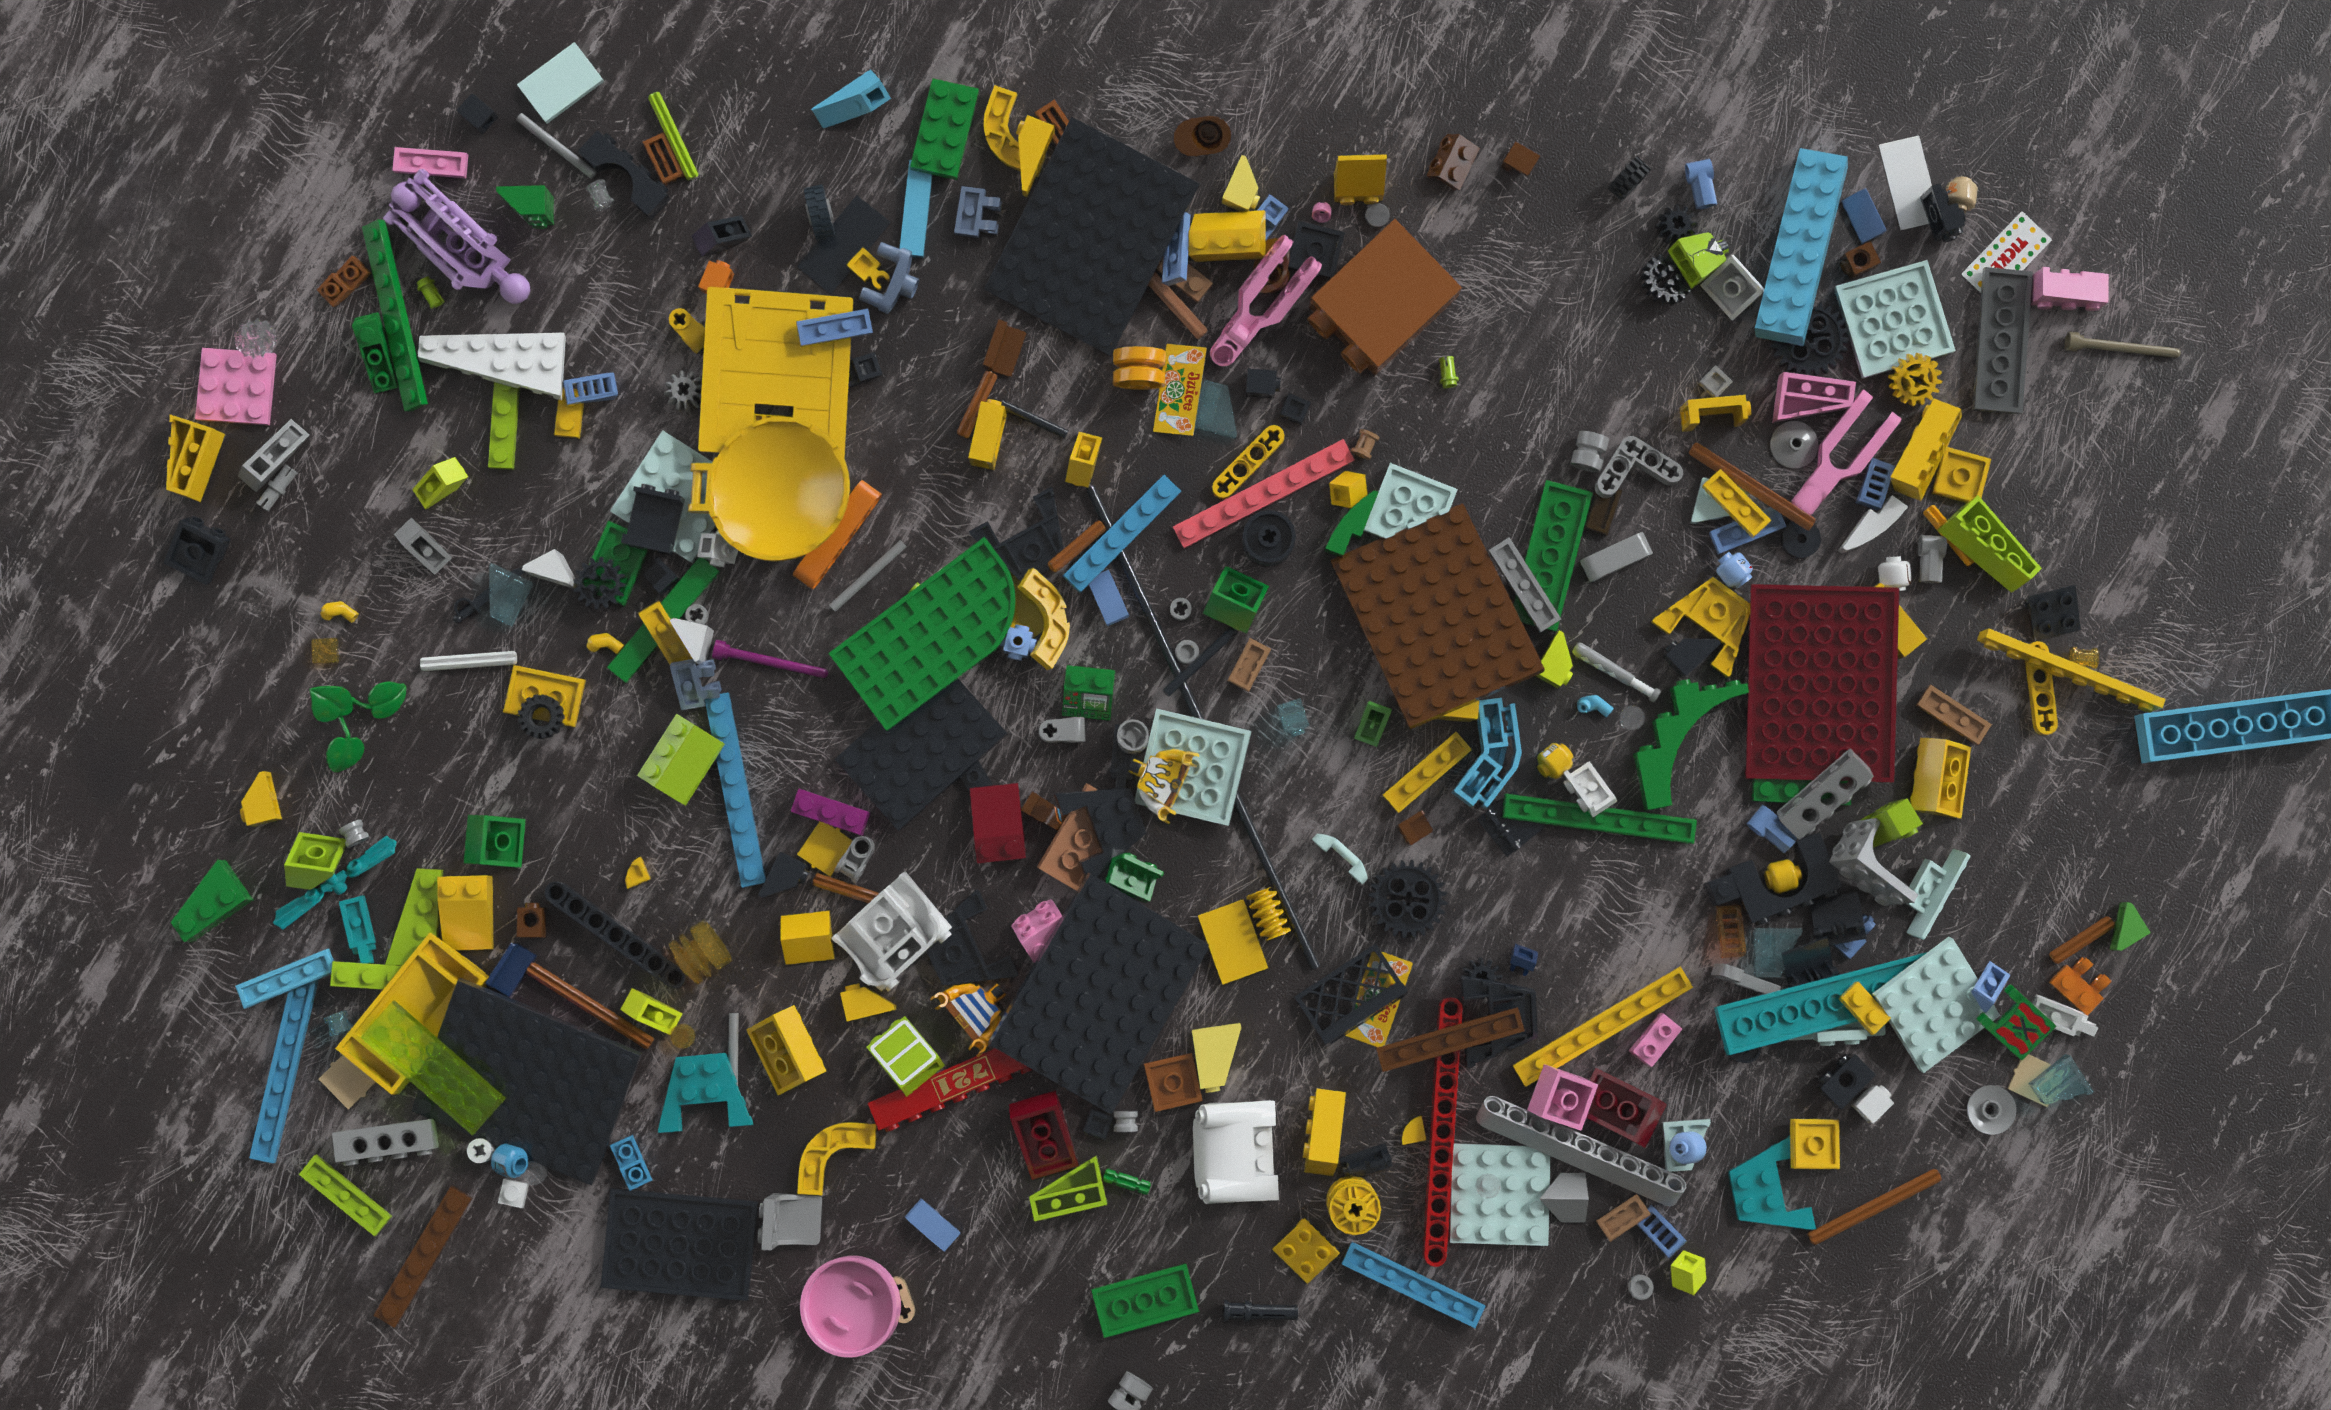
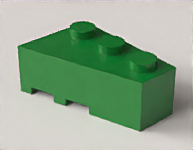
M217 860L173 918L171 924L184 942L193 943L253 901V898L226 860Z

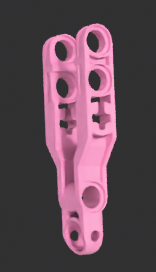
M1282 235L1274 243L1240 287L1238 310L1226 324L1220 337L1210 350V357L1215 364L1219 366L1232 364L1260 328L1279 323L1320 271L1322 264L1316 261L1314 257H1309L1263 315L1254 316L1249 313L1250 303L1269 280L1268 276L1278 263L1281 264L1284 261L1282 258L1288 252L1292 243H1294L1286 235Z
M1864 389L1854 399L1853 406L1847 408L1819 444L1817 468L1791 501L1792 504L1809 515L1815 512L1840 480L1857 476L1858 473L1862 472L1902 420L1895 413L1891 412L1887 420L1874 432L1873 438L1861 449L1847 469L1840 470L1835 468L1830 462V452L1873 398Z

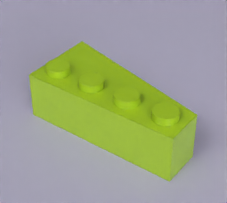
M1978 495L1962 506L1937 530L2011 593L2031 580L2042 569Z

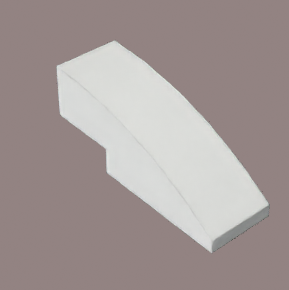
M1892 495L1886 499L1882 509L1877 513L1871 509L1868 510L1838 549V552L1841 554L1874 539L1887 530L1903 514L1908 506Z

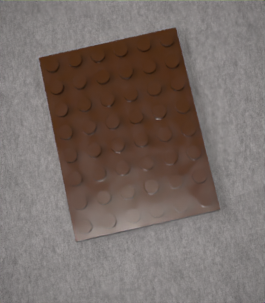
M1463 503L1450 508L1448 513L1441 516L1438 514L1420 525L1396 532L1392 537L1387 539L1380 538L1345 553L1343 557L1338 556L1331 559V565L1410 730L1545 671Z

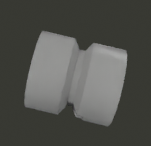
M1579 431L1575 444L1578 449L1574 450L1570 464L1581 470L1600 472L1604 461L1601 454L1606 452L1609 438L1595 432Z
M1131 719L1120 725L1117 732V742L1122 751L1127 754H1137L1142 752L1148 744L1149 733L1144 723Z
M1126 1371L1119 1382L1121 1388L1114 1390L1108 1402L1117 1410H1140L1142 1407L1140 1402L1146 1401L1153 1388L1139 1377ZM1127 1393L1132 1396L1130 1400L1126 1398Z

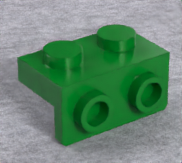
M1123 853L1113 857L1105 882L1144 903L1150 902L1156 879L1163 877L1164 872L1157 869L1155 864L1137 860V857L1130 853Z

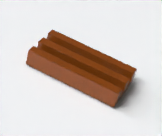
M1054 99L1037 110L1035 115L1039 120L1047 123L1042 115L1045 112L1060 136H1062L1064 131L1049 109L1054 108L1065 126H1067L1069 120ZM1054 133L1052 141L1057 146L1059 139Z
M664 132L643 141L661 183L666 186L671 181L674 182L678 178L685 177ZM661 139L676 167L677 172L674 174L658 142ZM654 143L669 176L664 177L650 144Z

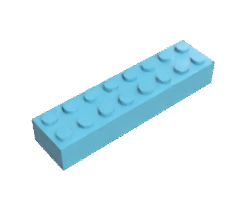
M1802 148L1799 150L1755 325V335L1758 338L1804 346L1848 169L1847 156Z
M2331 689L2135 715L2141 763L2331 739Z

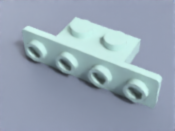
M1952 849L1942 868L1933 861L1924 859L1909 886L1918 894L1914 903H1906L1918 911L1907 930L1909 935L1922 940L1926 938L1938 914L1943 909L1949 894L1954 889L1959 876L1965 869L1970 858L1969 854Z
M1858 1021L1789 1040L1813 1039L1820 1042L1821 1046L1835 1045V1041H1845V1044H1859V1040L1867 1039V1036L1885 1035V1025L1875 1035H1870Z

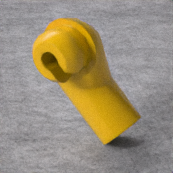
M341 601L326 603L322 606L320 613L324 620H330L334 616L341 615L351 623L359 615V613Z
M608 633L592 635L588 638L587 648L591 652L607 647L617 655L625 646Z

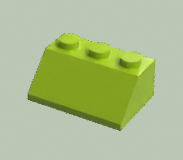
M676 714L637 776L686 806L725 744Z

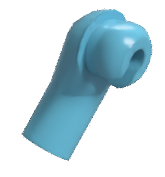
M1598 695L1585 696L1577 702V709L1581 713L1597 710L1607 717L1614 709Z

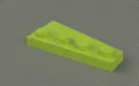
M416 869L385 965L403 966L429 933L438 937L440 916L437 877H443V870Z

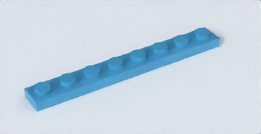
M728 692L722 693L720 698L705 699L711 734L725 744L716 760L741 886L744 888L765 883L766 876L730 694Z
M319 980L288 992L250 1152V1159L276 1163Z

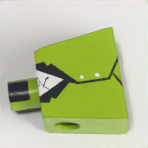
M1707 232L1678 239L1668 252L1692 289L1713 274L1726 261L1724 254L1728 253L1729 246L1725 240L1716 242L1712 234Z

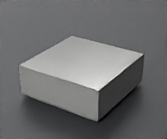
M1715 365L1698 384L1714 398L1718 397L1733 381Z

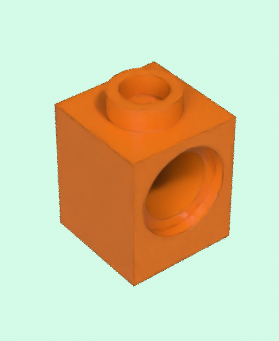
M717 260L716 263L709 261L698 286L701 292L707 294L708 287L729 288L734 277L730 265L720 260Z

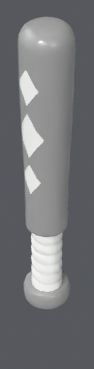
M1579 642L1573 648L1572 653L1574 656L1626 686H1631L1644 693L1651 702H1655L1661 692L1660 689H1653L1642 683V681L1634 677L1635 675L1585 644Z

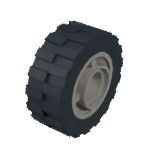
M823 184L804 188L807 203L805 207L816 240L835 236L832 223L834 218Z

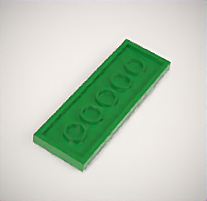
M1546 480L1524 561L1561 617L1593 492ZM1515 595L1513 606L1522 624L1536 627ZM1559 621L1545 630L1557 632Z

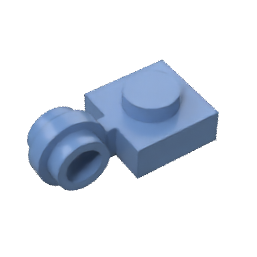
M1863 914L1867 934L1876 924L1873 922L1874 918ZM1866 940L1833 946L1847 959H1851L1866 943Z

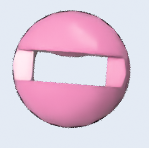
M1327 202L1316 203L1312 210V218L1320 223L1328 222L1331 219L1332 212L1330 205Z

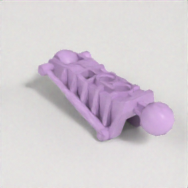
M419 169L413 177L414 180L408 178L406 182L399 183L393 187L391 192L392 201L389 204L392 209H389L383 219L388 225L395 224L417 245V248L452 281L451 284L454 289L460 290L463 286L486 289L491 287L496 281L500 285V294L507 302L518 304L528 298L530 284L527 279L517 273L508 274L504 270L511 260L494 246L497 237L492 233H486L454 201H450L428 180L429 174L425 169ZM421 184H425L434 194L429 193ZM422 198H424L431 209L420 222L409 212L418 208ZM399 215L409 223L408 228L398 219ZM442 231L448 234L446 244L438 238ZM416 232L419 235V238H417L413 233ZM460 237L464 240V245L461 249L457 245ZM478 252L482 255V261L479 264L475 260Z

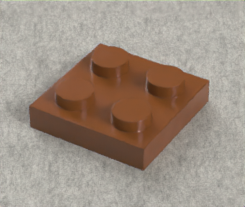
M1192 1053L1144 1063L1155 1112L1203 1101Z

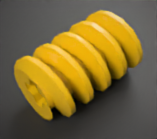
M1269 888L1246 896V899L1254 900L1249 906L1250 909H1258L1253 914V918H1261V921L1256 926L1265 928L1260 933V936L1268 937L1267 940L1284 935L1291 930L1290 928H1282L1287 919L1279 918L1284 912L1283 909H1275L1280 904V900H1272L1277 892L1269 891Z

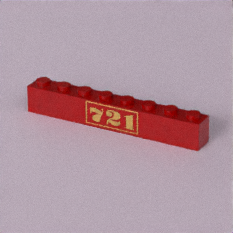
M994 1048L983 1053L980 1057H973L934 1074L907 1097L899 1089L869 1102L868 1106L878 1130L885 1128V1131L889 1132L900 1127L898 1122L907 1119L910 1123L921 1118V1112L930 1109L931 1113L945 1108L944 1102L952 1099L954 1103L968 1098L967 1092L975 1089L976 1093H980L990 1088L988 1083L998 1080L1000 1084L1012 1079L1011 1073L1020 1070L1024 1074L1033 1069Z

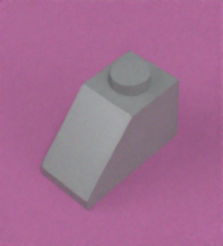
M410 518L394 534L400 543L434 575L452 559L436 540L413 518Z

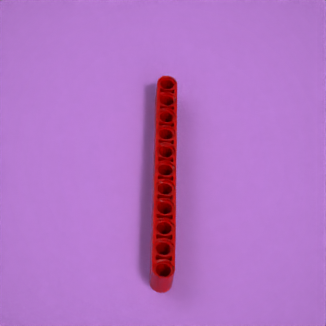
M1444 998L1439 1003L1437 1030L1462 1023V1004L1456 998ZM1452 1001L1457 1009L1453 1015L1449 1016L1445 1013L1444 1006L1447 1002ZM1460 1050L1452 1052L1454 1058L1450 1064H1444L1441 1061L1440 1055L1435 1057L1422 1252L1424 1260L1433 1267L1443 1265L1447 1257ZM1444 1075H1449L1452 1079V1084L1447 1089L1441 1088L1439 1084L1440 1078ZM1442 1100H1448L1450 1103V1110L1447 1113H1440L1438 1110V1103ZM1442 1124L1447 1125L1449 1129L1448 1135L1444 1138H1439L1436 1134L1437 1127ZM1439 1149H1444L1447 1152V1159L1439 1163L1435 1160V1153ZM1437 1174H1443L1446 1179L1445 1184L1441 1187H1435L1433 1184V1178ZM1435 1199H1442L1444 1202V1207L1439 1212L1433 1211L1431 1207ZM1436 1223L1441 1224L1442 1233L1439 1236H1432L1430 1234V1227ZM1433 1248L1441 1251V1256L1437 1261H1431L1428 1258V1253Z

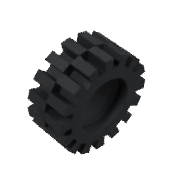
M1637 156L1611 182L1608 189L1618 199L1623 201L1652 169Z
M537 694L533 695L534 697L532 698L528 697L526 702L521 704V711L518 710V715H520L518 723L521 724V729L527 735L538 739L554 737L553 735L558 734L560 727L564 725L563 719H565V715L563 714V707L560 706L557 700L547 695ZM538 708H546L550 712V721L544 726H537L532 719L533 713Z

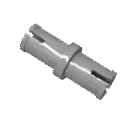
M284 464V467L275 479L268 482V488L256 503L261 507L263 506L269 512L280 495L286 493V487L298 473Z

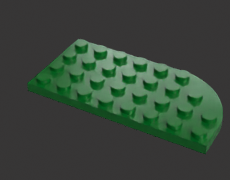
M983 537L829 652V655L886 731H889L992 654L1001 645L1012 625L1015 614L1016 596L1011 574L1003 560L987 539Z

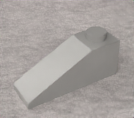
M290 419L242 465L238 477L257 492L309 437V434Z

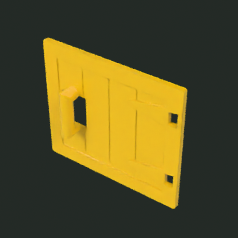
M708 287L698 450L700 452L720 453L725 446L724 443L734 433L752 425L753 422L770 417H792L809 422L825 432L835 442L844 457L851 338L801 346L796 321L853 312V298ZM734 295L750 296L749 304L735 303ZM810 301L825 302L824 310L810 309ZM755 404L792 406L793 415L755 414Z

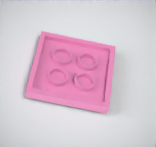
M202 348L195 419L198 421L270 426L277 355L268 352Z

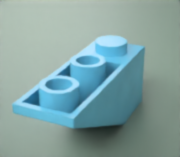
M870 69L811 110L824 129L872 112L890 100L891 97L881 80Z

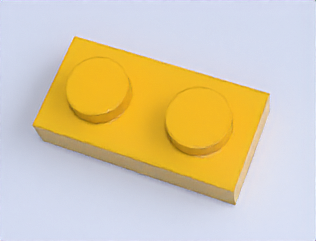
M564 388L562 390V400H558L554 435L580 439L584 403L567 405ZM573 389L575 398L579 397L578 390Z
M1854 982L1838 998L1870 1035H1875L1891 1019L1859 982Z

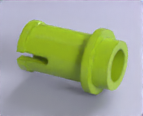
M427 276L417 282V290L423 293L430 308L433 309L442 305L444 299H442L436 289L434 279Z
M1447 356L1448 366H1446L1444 357L1439 358L1442 378L1440 379V384L1443 385V388L1456 387L1459 378L1455 374L1454 357Z

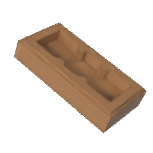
M1249 638L1227 681L1249 692L1271 649Z
M1636 1194L1596 1222L1611 1242L1650 1216L1651 1213L1639 1195Z

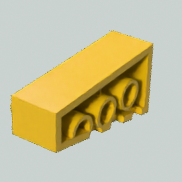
M1933 399L1930 405H1926L1922 413V420L1919 426L1915 427L1912 438L1891 475L1894 491L1922 501L1962 418L1960 408L1937 399Z

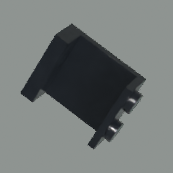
M641 484V487L634 486L635 500L627 534L623 533L621 543L624 546L672 556L685 499L679 496L680 492L665 489V492L655 491V486Z

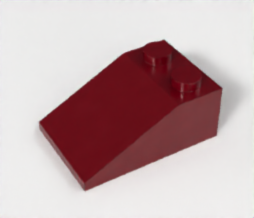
M1011 783L970 788L977 863L1026 858L1019 784Z
M1595 1068L1590 1081L1598 1084L1586 1118L1645 1148L1667 1104Z
M1056 1090L1009 1104L1010 1120L1032 1180L1079 1166Z

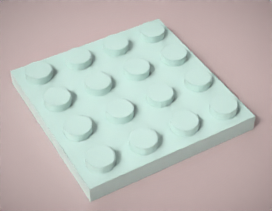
M1927 260L1834 287L1862 379L1893 370L1892 366L1898 367L1900 365L1898 359L1906 360V354L1908 353L1913 355V357L1916 353H1920L1923 357L1927 355L1933 359L1955 352Z
M662 430L610 511L629 523L636 495L633 488L634 486L641 487V484L655 486V491L665 492V489H671L680 492L679 496H682L685 502L673 551L693 563L698 554L701 534H712L716 525L710 514L688 512V504H691L693 472L690 471L691 463H712V461ZM707 473L702 475L701 504H705Z
M1156 708L1143 763L1147 764L1150 756H1155L1159 751L1178 749L1185 752L1198 753L1199 757L1194 756L1192 758V764L1197 765V767H1190L1173 808L1170 809L1174 810L1177 814L1229 826L1251 731ZM1137 788L1135 803L1146 806L1140 797V789Z
M1947 937L1872 993L1876 1002L1891 1017L1889 1023L1919 1071L1923 1073L1985 1028L1976 1019L1984 1011L1971 992L1978 978L1951 937ZM1994 1005L1985 1013L1992 1021L2000 1016Z
M1454 1143L1449 1242L1548 1246L1549 1209L1540 1198L1550 1187V1156L1522 1145Z

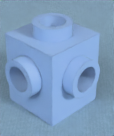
M1015 624V628H1009L1000 646L1004 647L1003 651L1008 654V658L1022 661V657L1028 659L1029 653H1032L1036 646L1037 639H1033L1034 635L1033 632H1029V627ZM1016 637H1020L1023 640L1019 646L1013 643Z

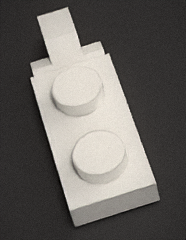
M2036 994L2032 1004L2056 1025L2054 1029L2072 1036H2080L2081 1032L2095 1036L2098 1027H2096V1024L2087 1021L2088 1015Z

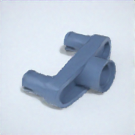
M881 242L876 255L895 262L896 269L886 293L881 294L864 287L859 300L877 307L878 311L888 314L901 295L910 299L913 298L919 284V279L909 275L912 251L905 248L899 249Z

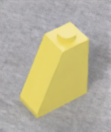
M1241 1023L1192 1030L1200 1089L1205 1088L1206 1093L1220 1091V1086H1225L1241 1031Z

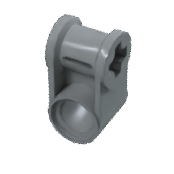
M1084 717L1046 720L1040 725L1039 736L1047 743L1086 742ZM1047 725H1052V729L1057 730V733H1053L1051 738L1048 737L1047 733H1043V730L1047 729Z
M866 836L855 838L846 853L841 857L834 872L843 873L856 884L874 853L875 844L873 840ZM861 840L866 841L869 845V849L865 854H860L857 850V844Z

